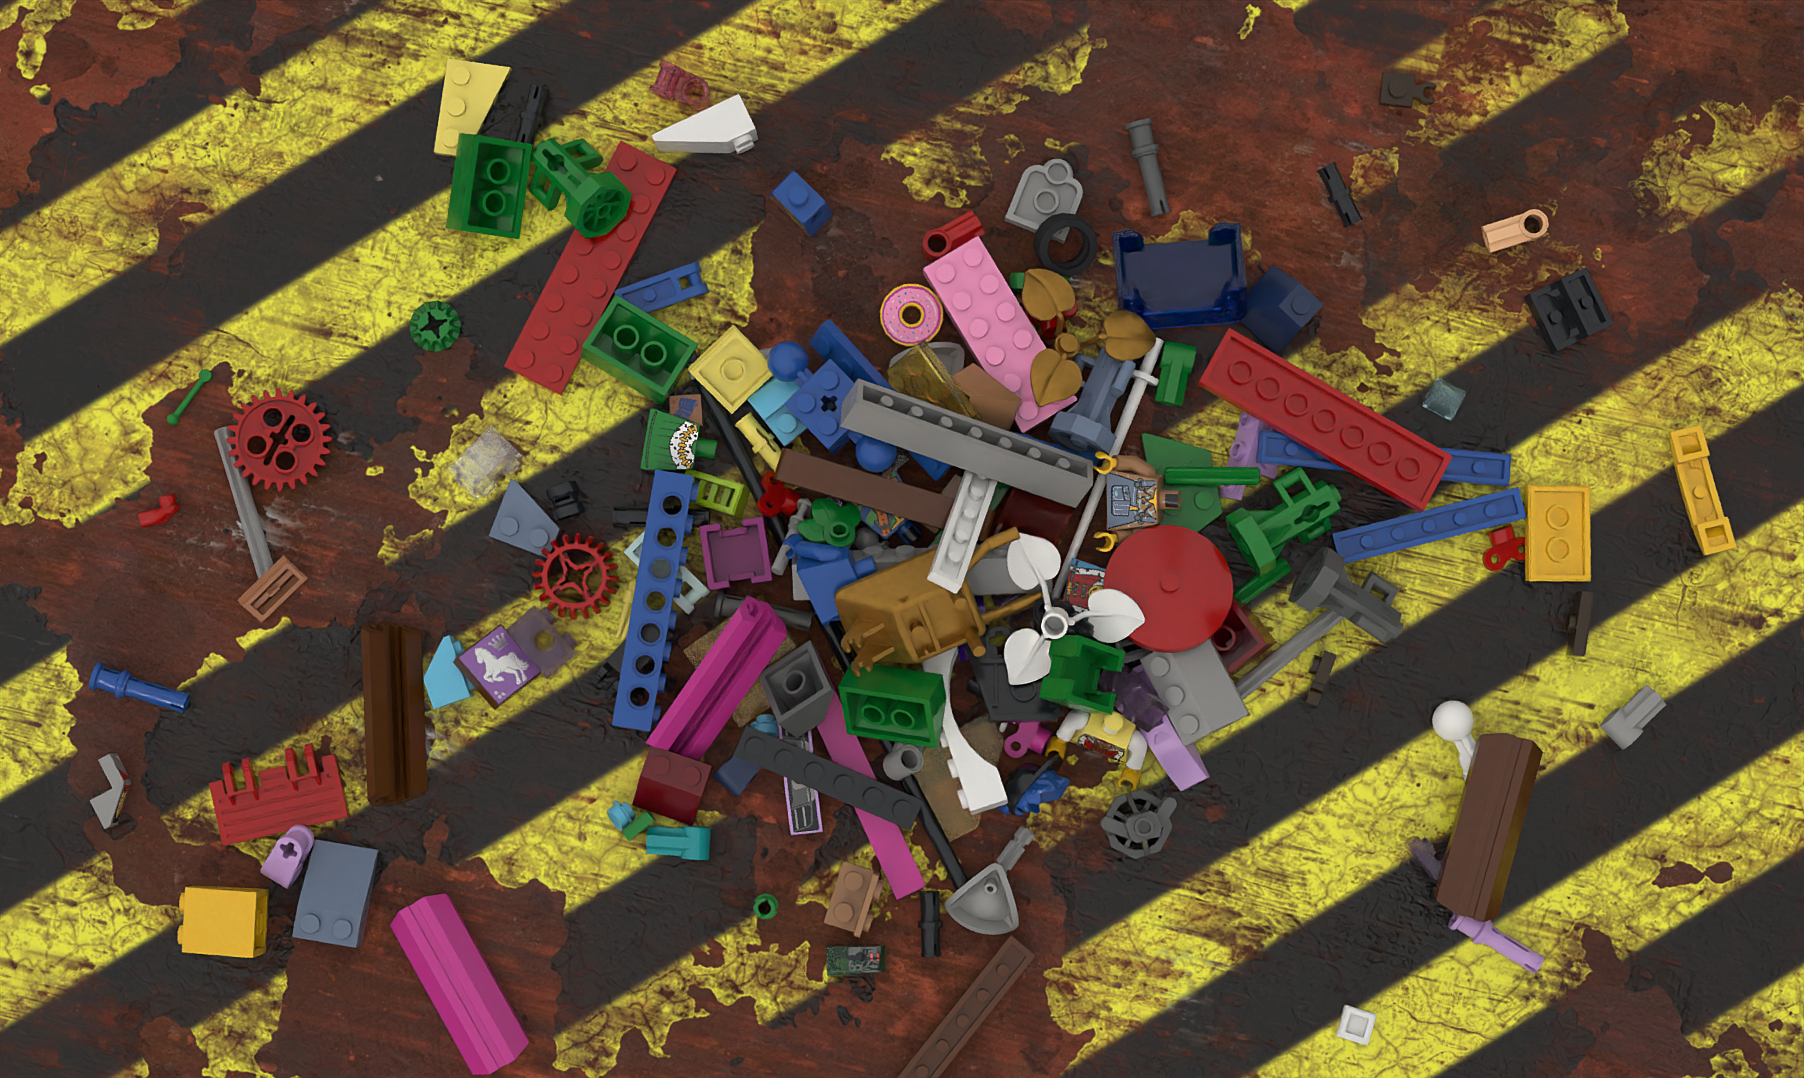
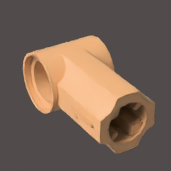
M1532 209L1523 214L1482 226L1481 229L1485 245L1489 253L1527 241L1537 240L1547 231L1549 224L1547 216L1542 211ZM1526 218H1534L1538 221L1540 228L1537 233H1530L1525 229L1524 221Z

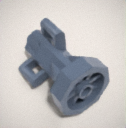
M1102 347L1097 360L1081 353L1075 355L1073 361L1079 366L1081 373L1084 366L1091 368L1092 371L1087 382L1082 381L1079 389L1082 391L1078 403L1067 412L1058 411L1047 433L1060 446L1078 453L1091 451L1096 454L1102 451L1107 455L1110 454L1117 438L1111 433L1110 413L1116 399L1124 394L1136 366L1133 362L1134 360L1117 361L1106 354L1105 348Z

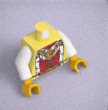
M1074 709L1067 714L1056 732L1057 736H1053L1048 740L1045 756H1048L1050 751H1058V755L1063 759L1067 746L1066 742H1072L1126 764L1128 767L1124 768L1118 780V786L1121 787L1124 780H1128L1133 784L1131 790L1133 792L1141 779L1139 770L1142 768L1148 743L1144 736L1137 731L1138 722L1135 719L1115 711L1112 712V715L1084 713Z

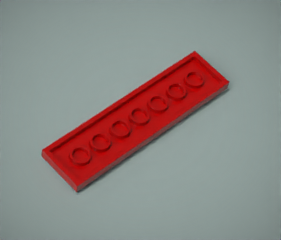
M620 141L605 172L611 171L632 194L626 216L605 235L585 239L574 229L504 364V367L561 396L581 360L582 345L609 306L615 294L614 290H617L678 172L676 168L623 141Z
M1231 328L1226 331L1197 383L1198 386L1420 513L1426 508L1453 457Z

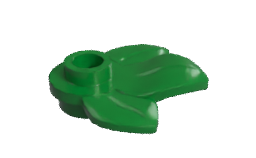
M817 498L812 504L813 518L797 524L799 533L809 542L826 543L827 545L838 546L839 548H850L856 539L855 528L860 523L861 516L859 509L854 503H847L839 507L835 501L829 498Z

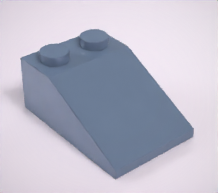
M315 839L297 906L292 937L354 948L363 944L379 850Z

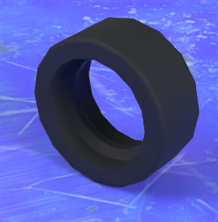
M1070 213L1055 214L1043 221L1035 232L1033 242L1035 255L1047 270L1064 277L1075 276L1086 270L1095 259L1098 247L1096 234L1083 219ZM1072 227L1082 235V248L1072 260L1063 263L1057 262L1049 255V241L1053 234L1060 229Z

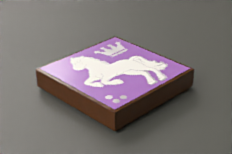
M502 624L494 628L453 661L456 667L494 710L498 709L543 672Z

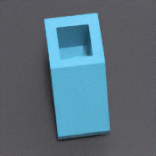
M454 636L443 637L423 678L433 709H440L474 697L472 690L475 687L453 663L456 657L465 651L461 641H455Z

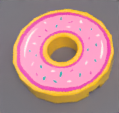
M903 284L894 288L884 298L880 309L881 325L885 334L896 344L905 347L927 344L940 331L943 322V307L938 296L929 288L919 284ZM915 307L920 311L921 318L917 323L908 324L903 320L902 314L906 308Z

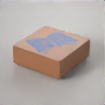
M701 394L669 396L670 413L700 423L701 427H704Z

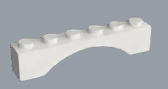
M958 647L923 661V667L917 670L943 674L946 705L940 741L943 748L949 746L953 757L947 760L952 778L959 777L963 789L957 790L962 808L969 807L971 815L1005 805L1008 803V799L998 769L985 761L969 746L954 720L950 704V682L953 666L958 656Z

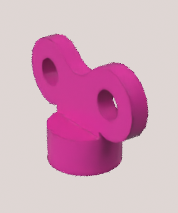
M1041 722L1019 723L1018 731L1005 740V752L1013 758L1022 757L1028 749L1042 754L1048 740L1052 736V732L1039 726ZM1014 741L1020 743L1021 747L1019 750L1012 748Z

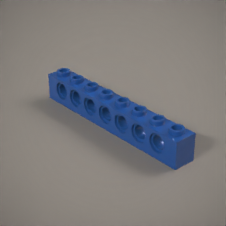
M655 469L612 719L613 726L650 732L651 724L658 725L661 706L655 705L657 693H663L666 674L660 673L662 661H669L672 644L671 642H666L667 630H674L677 611L671 610L673 597H680L683 580L677 578L678 566H685L688 547L682 546L684 533H691L693 515L687 514L689 502L696 503L699 486L698 483H693L694 476ZM668 496H676L682 503L681 510L675 515L667 514L663 509V501ZM666 527L673 529L676 533V541L673 545L667 547L662 546L657 540L658 532ZM663 559L669 562L671 571L667 577L658 578L654 576L652 565L655 561ZM654 591L661 592L665 596V604L658 610L649 608L646 603L647 596ZM648 623H653L660 629L659 637L652 642L644 640L641 636L642 627ZM648 655L654 660L655 665L651 672L641 673L637 670L635 663L640 656ZM637 687L645 688L649 693L648 701L642 705L634 704L630 699V693L633 689Z

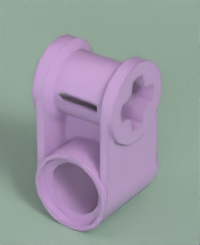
M303 825L292 826L285 836L276 842L260 873L284 888L289 889L299 876L303 863L314 844V835L311 830Z

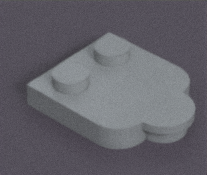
M1052 159L1044 166L1033 165L1028 167L1021 177L1004 221L1035 233L1041 223L1052 215L1059 213L1076 214L1083 196V189L1081 184L1073 178L1071 166L1062 159ZM1070 227L1060 229L1053 234L1051 239L1064 244Z

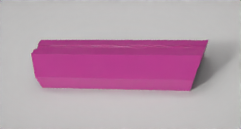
M750 596L745 598L650 735L646 744L701 760L788 635L785 623L767 602L755 600V598Z
M446 893L426 896L400 910L390 924V927L472 1074H491L500 1067L516 1060L529 1044L528 1036L452 899Z

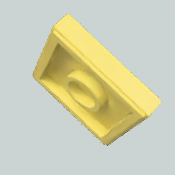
M734 324L687 368L731 414L773 376L768 369L767 358Z

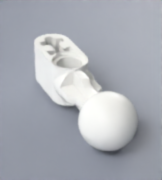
M1454 700L1446 701L1436 708L1432 724L1438 736L1446 741L1454 742L1460 753L1458 762L1464 771L1462 775L1466 781L1476 745L1470 733L1473 729L1474 717L1470 708L1464 703Z

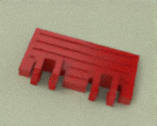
M313 743L305 744L304 754L310 774L300 776L297 754L293 747L285 749L287 765L258 772L261 786H257L251 759L249 757L242 759L241 767L247 789L240 791L237 788L235 772L231 762L223 763L224 780L209 783L222 846L285 832L294 825L307 827L350 817L337 755L332 754L321 757L324 771L320 772Z

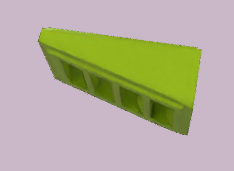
M696 470L685 471V475L694 476L693 483H695L696 478L700 479L696 503H689L710 508V510L738 519L742 518L750 495L748 487ZM708 483H712L708 498L704 500ZM721 487H724L725 489L720 504H717L716 500L719 495ZM733 491H735V492H734V495H733V498H732V501H731V504H730V507H728V506H729V503H730V500H731V497H732V494H733Z

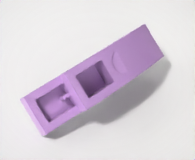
M1141 664L1122 674L1123 684L1132 702L1128 704V707L1134 719L1138 722L1137 725L1152 752L1179 790L1184 791L1209 778L1210 776L1195 744L1183 745L1143 665Z

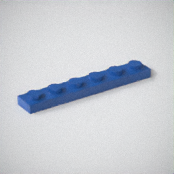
M830 319L820 325L808 342L825 362L831 359L854 383L859 378L896 391ZM907 450L935 482L943 478L953 466Z
M1516 487L1425 510L1421 513L1417 512L1333 533L1331 538L1335 552L1345 558L1343 564L1525 519L1526 514L1519 488Z

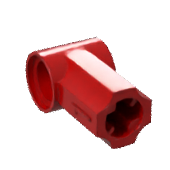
M971 210L944 226L927 232L923 239L921 251L928 261L935 262L977 236L979 238L983 237L985 232L977 216ZM933 239H939L944 243L945 249L939 253L933 252L929 249L928 242Z

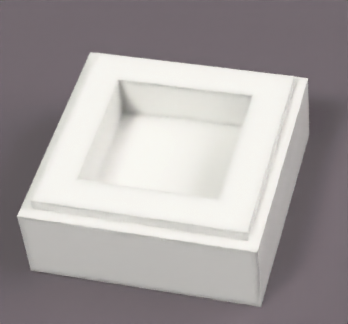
M1344 1004L1336 1036L1368 1045L1377 1014Z

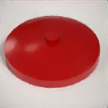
M1153 526L1128 537L1111 556L1103 579V589H1115L1128 595L1137 603L1145 617V622L1126 638L1142 648L1160 653L1184 652L1208 641L1223 625L1233 599L1232 575L1222 553L1203 535L1180 526Z

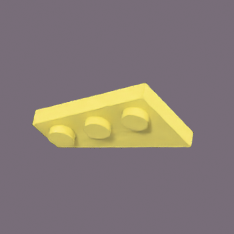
M455 59L447 60L434 147L435 154L456 157L459 133L480 134L492 105L494 106L505 80L508 79L512 71L511 67Z

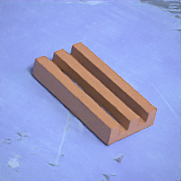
M283 555L238 601L262 623L308 578L305 573ZM294 574L295 576L280 589L279 587ZM272 597L259 611L257 610L264 601Z

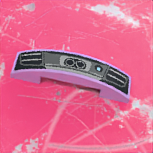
M778 724L780 739L814 753L812 730L796 738ZM784 777L791 835L823 832L818 791Z

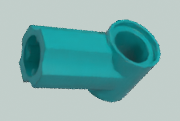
M648 826L646 854L680 856L681 859L709 860L711 828L700 826H682V828Z

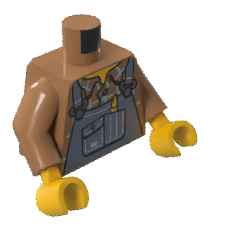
M1102 451L1095 454L1097 458H1105L1103 466H1093V468L1101 474H1107V531H1112L1111 534L1106 532L1094 534V538H1101L1103 536L1106 538V544L1103 547L1095 548L1096 550L1102 552L1110 551L1114 545L1119 546L1134 533L1156 526V524L1164 520V509L1181 508V491L1164 490V476L1156 473L1153 466L1138 456L1113 455L1111 458Z

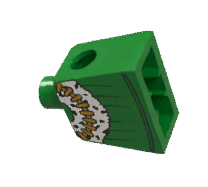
M652 407L649 414L640 469L692 470L695 466L696 456L715 459L718 441L700 438V423Z

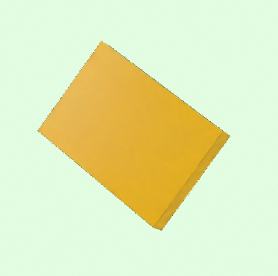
M1525 485V581L1590 582V486Z

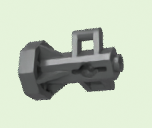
M1321 546L1307 560L1295 579L1288 601L1303 611L1310 613L1317 607L1332 609L1379 641L1386 643L1390 638L1394 640L1403 629V623L1400 622L1402 614L1390 607L1399 589L1372 571L1367 575L1362 586L1359 587L1352 582L1343 566L1345 558L1332 549ZM1372 587L1385 594L1382 600L1369 593Z
M1141 789L1131 791L1113 798L1105 816L1100 819L1099 825L1105 830L1111 847L1137 859L1161 851L1172 829L1169 817L1175 810L1177 802L1171 797H1165L1160 800ZM1133 799L1146 800L1141 810H1137ZM1128 802L1131 813L1124 815L1117 811L1121 804ZM1151 803L1156 807L1154 812L1148 810ZM1114 815L1120 817L1121 820L1117 821L1113 819ZM1116 834L1127 838L1124 845L1117 840ZM1158 837L1153 844L1148 846L1147 840ZM1134 841L1136 843L1140 842L1142 848L1132 849L1129 846Z

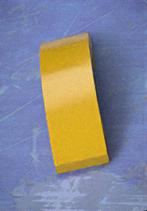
M1697 425L1670 432V445L1679 487L1692 529L1703 555L1706 556L1736 548L1729 519L1724 517L1707 457L1710 453L1702 426Z

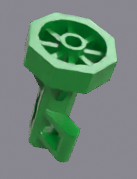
M549 138L535 146L531 154V162L537 169L529 187V192L548 211L556 208L563 193L566 201L564 216L585 239L607 234L626 216L632 196L631 192L611 171L599 174L586 171L600 166L603 162V157L585 139L581 138L560 145L554 138ZM581 153L584 157L574 159L572 155ZM547 178L551 181L548 192L544 189Z
M1299 466L1272 482L1283 503L1271 510H1245L1241 507L1226 516L1227 528L1238 550L1256 574L1261 577L1277 568L1276 558L1286 542L1298 536L1302 545H1305L1331 530L1329 517L1340 511L1338 502L1342 500L1333 484L1328 486V484L1321 480L1312 485L1303 469ZM1300 481L1305 490L1290 498L1285 489Z

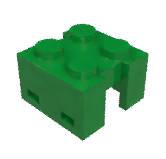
M1063 635L1058 639H1051L1048 653L1052 661L1049 675L1043 677L1039 698L1084 713L1112 715L1116 694L1096 691L1100 671L1121 672L1125 651L1079 635Z

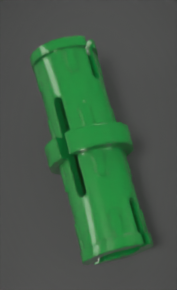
M764 893L755 899L754 902L756 903L755 905L753 904V910L759 918L770 919L777 914L778 911L776 909L779 908V903L775 896ZM768 901L771 910L765 912L761 907L762 902Z

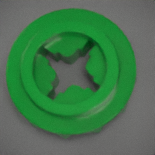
M439 300L424 302V304L414 310L409 321L410 335L418 346L428 351L438 352L451 347L460 334L461 323L457 312L450 305ZM429 314L437 321L447 320V322L439 327L440 338L432 330L422 331L426 326L430 325Z

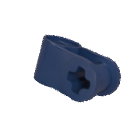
M731 755L712 777L737 798L756 777L755 774L762 767Z

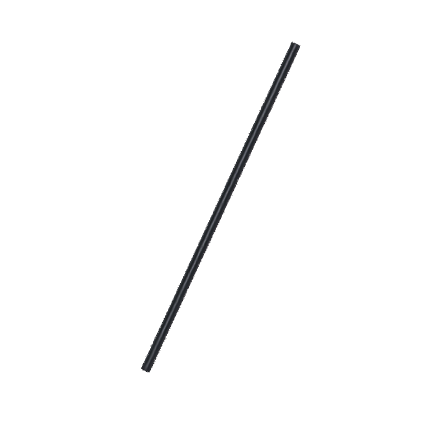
M696 350L688 364L694 363L699 358ZM693 379L757 504L758 499L765 494V489L761 484V476L725 407L697 379ZM780 513L775 517L763 515L779 548H781L788 529ZM789 559V561H788V566H789V568L791 569V571H792V559ZM806 600L814 614L815 609L811 600ZM814 614L845 674L851 662L855 659L851 652L843 651L841 647L843 635L835 621H831L829 625L823 626L818 615ZM878 739L885 754L891 753L895 742ZM912 774L899 780L906 793L923 800L917 816L955 890L960 889L969 880L915 775Z

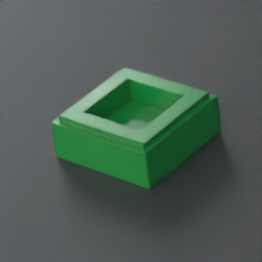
M645 811L624 828L622 833L631 841L657 819L650 811Z

